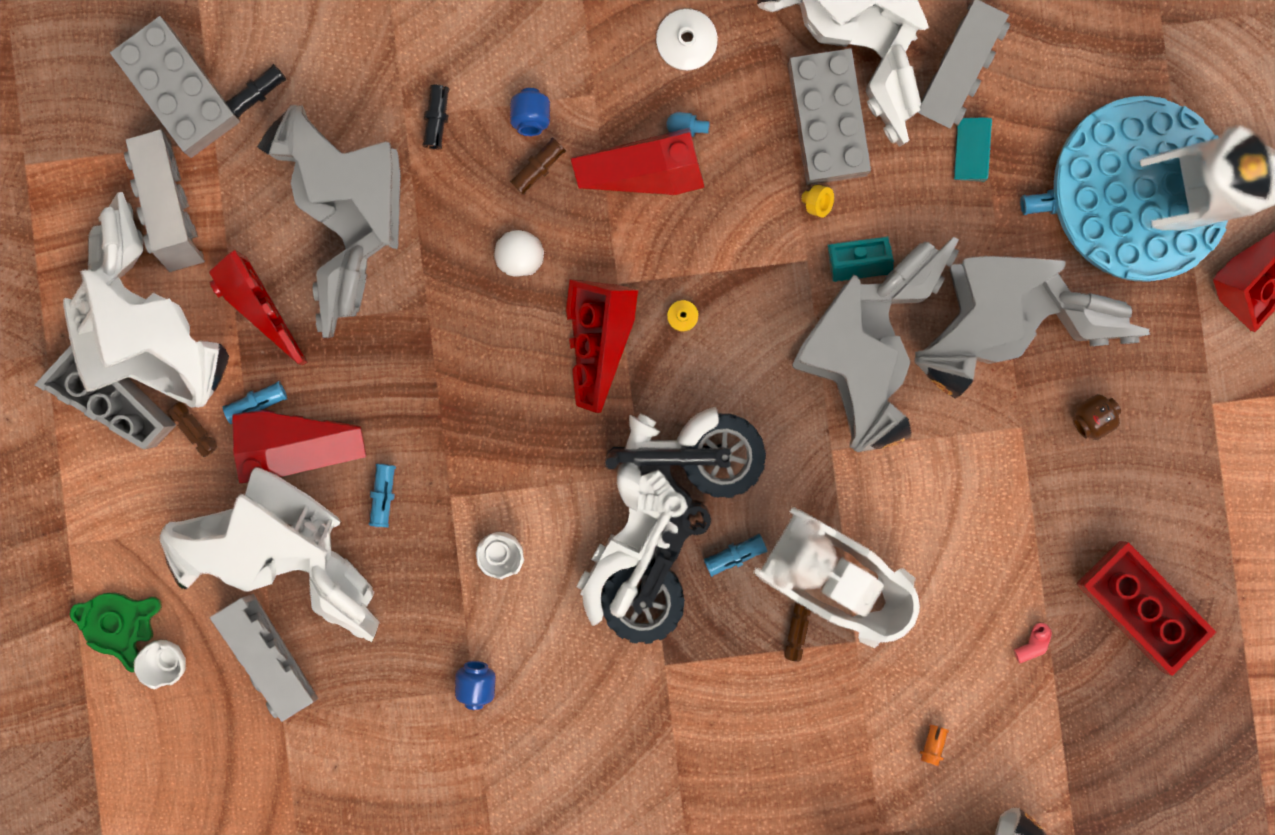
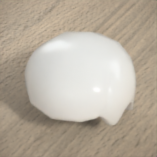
M521 230L507 232L495 245L494 258L497 267L507 275L515 277L532 275L543 263L544 249L541 241L529 232Z
M494 532L480 540L477 546V565L485 575L501 580L513 574L516 575L520 571L524 557L522 546L516 537L506 532Z
M157 640L147 644L134 660V672L137 678L151 689L173 685L186 670V658L179 645L167 640Z

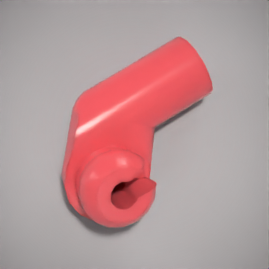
M1037 623L1033 627L1028 644L1014 649V654L1019 664L1046 653L1052 636L1051 629L1047 624Z

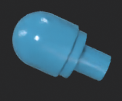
M675 112L668 117L666 126L669 132L690 127L692 137H695L696 132L709 133L710 121L697 120V115L692 113Z

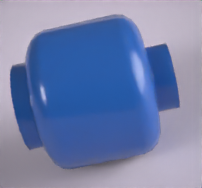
M525 88L511 99L510 123L514 129L518 130L519 134L537 136L549 126L550 101L546 95L540 93L536 88Z
M470 661L465 663L464 667H461L455 674L456 699L460 703L465 704L467 709H482L483 705L490 703L495 697V672L484 662Z

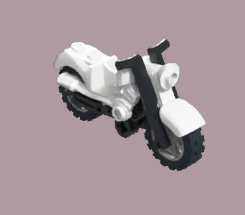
M716 407L699 412L692 417L682 428L677 440H651L652 436L660 433L654 427L656 421L641 413L638 418L632 415L629 416L631 432L626 447H612L606 452L607 459L605 461L606 468L610 470L615 469L618 463H622L617 471V487L623 502L629 507L628 522L618 534L610 535L605 546L599 544L591 559L596 563L590 573L584 571L576 586L581 589L580 594L583 596V606L592 626L599 623L604 616L607 625L616 632L617 636L622 639H628L629 642L636 644L638 642L650 644L658 639L660 641L667 637L668 633L676 629L679 620L683 616L685 601L679 579L670 568L673 562L677 560L686 538L691 535L705 533L710 527L711 517L707 506L701 501L692 500L691 494L674 480L670 473V465H681L691 483L698 490L712 497L732 498L735 495L747 492L752 485L754 486L758 482V478L764 471L766 450L763 439L758 431L744 418L729 413H717ZM722 433V443L715 445L708 439L714 434ZM727 433L736 435L741 440L729 448L727 445ZM745 445L747 459L733 456L731 453ZM731 460L745 464L736 475L732 471ZM703 465H715L711 474L703 467ZM722 467L727 469L730 478H718L715 476L719 468ZM700 511L703 521L696 520L694 524H691L689 513L695 515ZM640 579H642L641 584L637 589V584L639 583ZM661 591H664L666 604L654 601L657 594ZM633 606L634 612L631 618L628 619L625 614L629 607ZM655 607L664 611L656 620H653L649 608ZM644 611L649 623H637L634 621L638 614Z

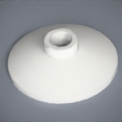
M693 9L677 10L669 14L661 22L656 37L657 48L663 60L670 66L680 70H694L705 65L714 55L717 47V32L712 21L703 13ZM685 32L691 33L693 36L692 41H683L681 38L682 34Z

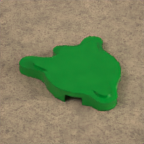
M116 592L104 593L88 602L75 604L70 610V618L77 624L79 630H82L83 636L87 641L86 644L90 648L102 654L115 656L122 662L127 671L134 672V660L139 654L136 643L138 641L147 642L153 638L151 619L160 612L162 602L157 597L135 600Z

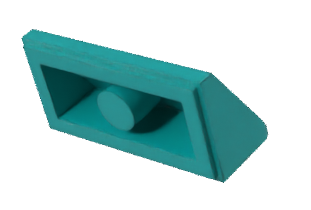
M962 118L960 124L957 125L954 180L985 182L988 179L992 118Z
M889 237L828 244L833 282L851 280L853 275L857 276L858 279L888 275L893 270L894 259Z

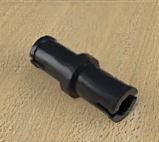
M273 64L272 67L254 81L250 79L246 82L247 86L233 98L226 101V104L239 118L255 103L266 100V95L287 79L279 68Z
M430 85L428 111L424 112L423 117L426 120L424 142L422 143L424 148L429 146V149H442L444 124L448 122L449 117L446 114L450 88L447 86L443 89V85Z

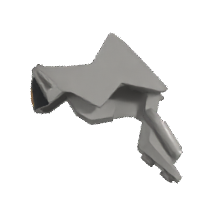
M291 105L264 133L257 148L276 160L295 162L291 179L295 204L307 214L335 231L343 239L345 250L317 270V282L313 283L314 300L319 301L320 313L316 314L317 331L322 332L323 338H333L338 318L353 317L360 311L367 279L366 268L368 258L386 245L393 249H398L401 174L399 155L396 149H391V145L388 142L343 154L309 121L303 105Z
M955 237L949 240L940 250L935 249V246L928 242L920 243L886 276L882 284L860 285L858 277L853 275L818 321L792 363V367L796 370L832 380L837 384L851 435L849 447L858 453L888 448L911 437L912 432L909 419L888 402V398L903 385L910 366V359L900 336H896L888 313L891 304L920 303L927 299L932 292L937 294L945 279L941 276L943 269L946 265L951 267L959 250L955 249L959 239Z
M996 256L972 257L964 259L962 264L952 265L949 269L960 308L959 314L927 348L915 352L914 360L915 364L920 367L938 388L956 399L973 383L976 361L991 364L1019 358L1036 336L1035 331L1048 315L1056 313L1075 341H1090V346L1109 345V339L1119 338L1120 344L1139 343V337L1150 335L1148 328L1130 324L1132 308L1126 302L1092 293L1086 295L1071 292L1059 275V272L1065 267V261Z

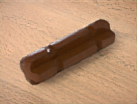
M182 402L174 404L168 410V415L174 422H179L177 426L192 445L197 444L196 449L201 456L206 457L213 453L217 448V444L211 437L207 438L205 436L207 432L192 414L188 415L189 410Z
M795 602L794 613L796 614L795 617H792L787 640L790 643L789 646H786L784 656L787 660L800 662L803 654L801 647L805 644L809 625L807 618L811 615V610Z

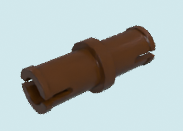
M552 137L535 157L530 156L528 159L529 163L510 182L525 195L542 175L545 177L549 173L547 170L566 150Z

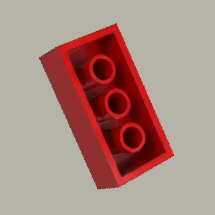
M1119 541L1076 583L1098 608L1164 674L1173 676L1217 633L1129 542Z

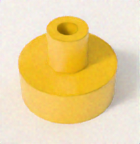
M815 185L810 191H805L802 194V202L806 203L807 212L818 217L827 216L834 203L833 190L830 187Z
M680 300L671 305L668 310L667 319L674 330L686 332L696 325L698 311L691 302ZM684 313L686 317L682 318L680 314Z

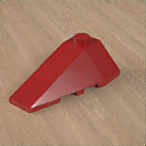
M690 127L571 158L579 189L678 195L705 188Z
M1275 231L1233 257L1213 278L1219 301L1252 332H1256L1275 311Z
M236 250L230 252L209 271L213 279L209 283L218 298L223 296L229 304L297 364L302 366L307 364L308 361L248 257Z
M576 279L569 280L566 313L567 320H572L574 338H569L570 349H575L576 365L572 372L577 407L595 413L602 412L635 321L638 290L617 284Z
M269 410L232 415L233 454L239 484L249 483L251 472L255 467H259L279 477H284L367 456L361 426L328 420L322 422L303 418L304 416L275 414V411Z

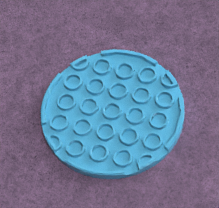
M1134 96L1119 99L1102 106L1084 118L1075 127L1063 145L1054 175V199L1057 215L1066 236L1075 249L1087 261L1103 272L1131 281L1149 282L1171 278L1197 266L1200 261L1215 249L1222 239L1228 220L1187 230H1159L1152 227L1151 221L1189 214L1188 202L1179 157L1146 166H1141L1140 160L1150 155L1219 138L1204 123L1205 120L1194 111L1161 97Z

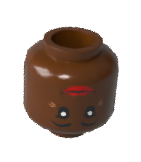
M1096 394L1075 408V417L1072 418L1074 426L1082 437L1099 440L1119 427L1121 408L1113 398L1107 399L1103 395Z

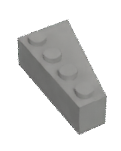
M971 0L967 8L969 11L960 22L953 37L954 40L946 50L939 65L940 68L933 76L921 100L920 111L917 112L950 129L953 123L956 125L960 124L967 108L963 107L967 96L973 97L981 83L977 76L982 67L988 69L996 54L995 51L991 50L997 39L1002 41L1010 27V23L1006 22L1008 14L980 0Z
M161 129L126 139L128 151L124 152V157L128 168L133 170L134 179L130 180L135 197H139L141 207H137V213L141 224L146 226L147 235H144L143 239L148 253H153L169 272L204 263L202 251L196 248L192 240L198 237L195 225L192 224L188 213L184 212V209L189 207L187 197L180 184L176 185L177 181H181L170 140Z
M71 345L35 383V386L50 392L65 404L72 405L84 412V415L106 425L109 427V430L143 450L157 447L176 426L128 377L92 392L85 390L77 371Z
M254 594L240 598L210 617L237 660L249 674L255 689L261 692L267 700L266 706L274 718L278 717L283 722L318 699Z

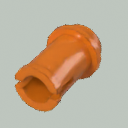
M930 724L924 750L920 751L919 754H922L921 761L939 766L940 760H944L941 756L949 730L941 728L939 737L936 740L938 726Z

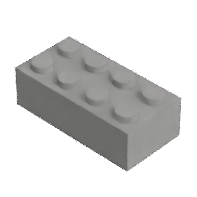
M161 16L110 52L181 150L189 157H194L241 122L228 107L224 98L170 25Z
M852 48L790 58L787 66L806 185L868 176L871 172Z

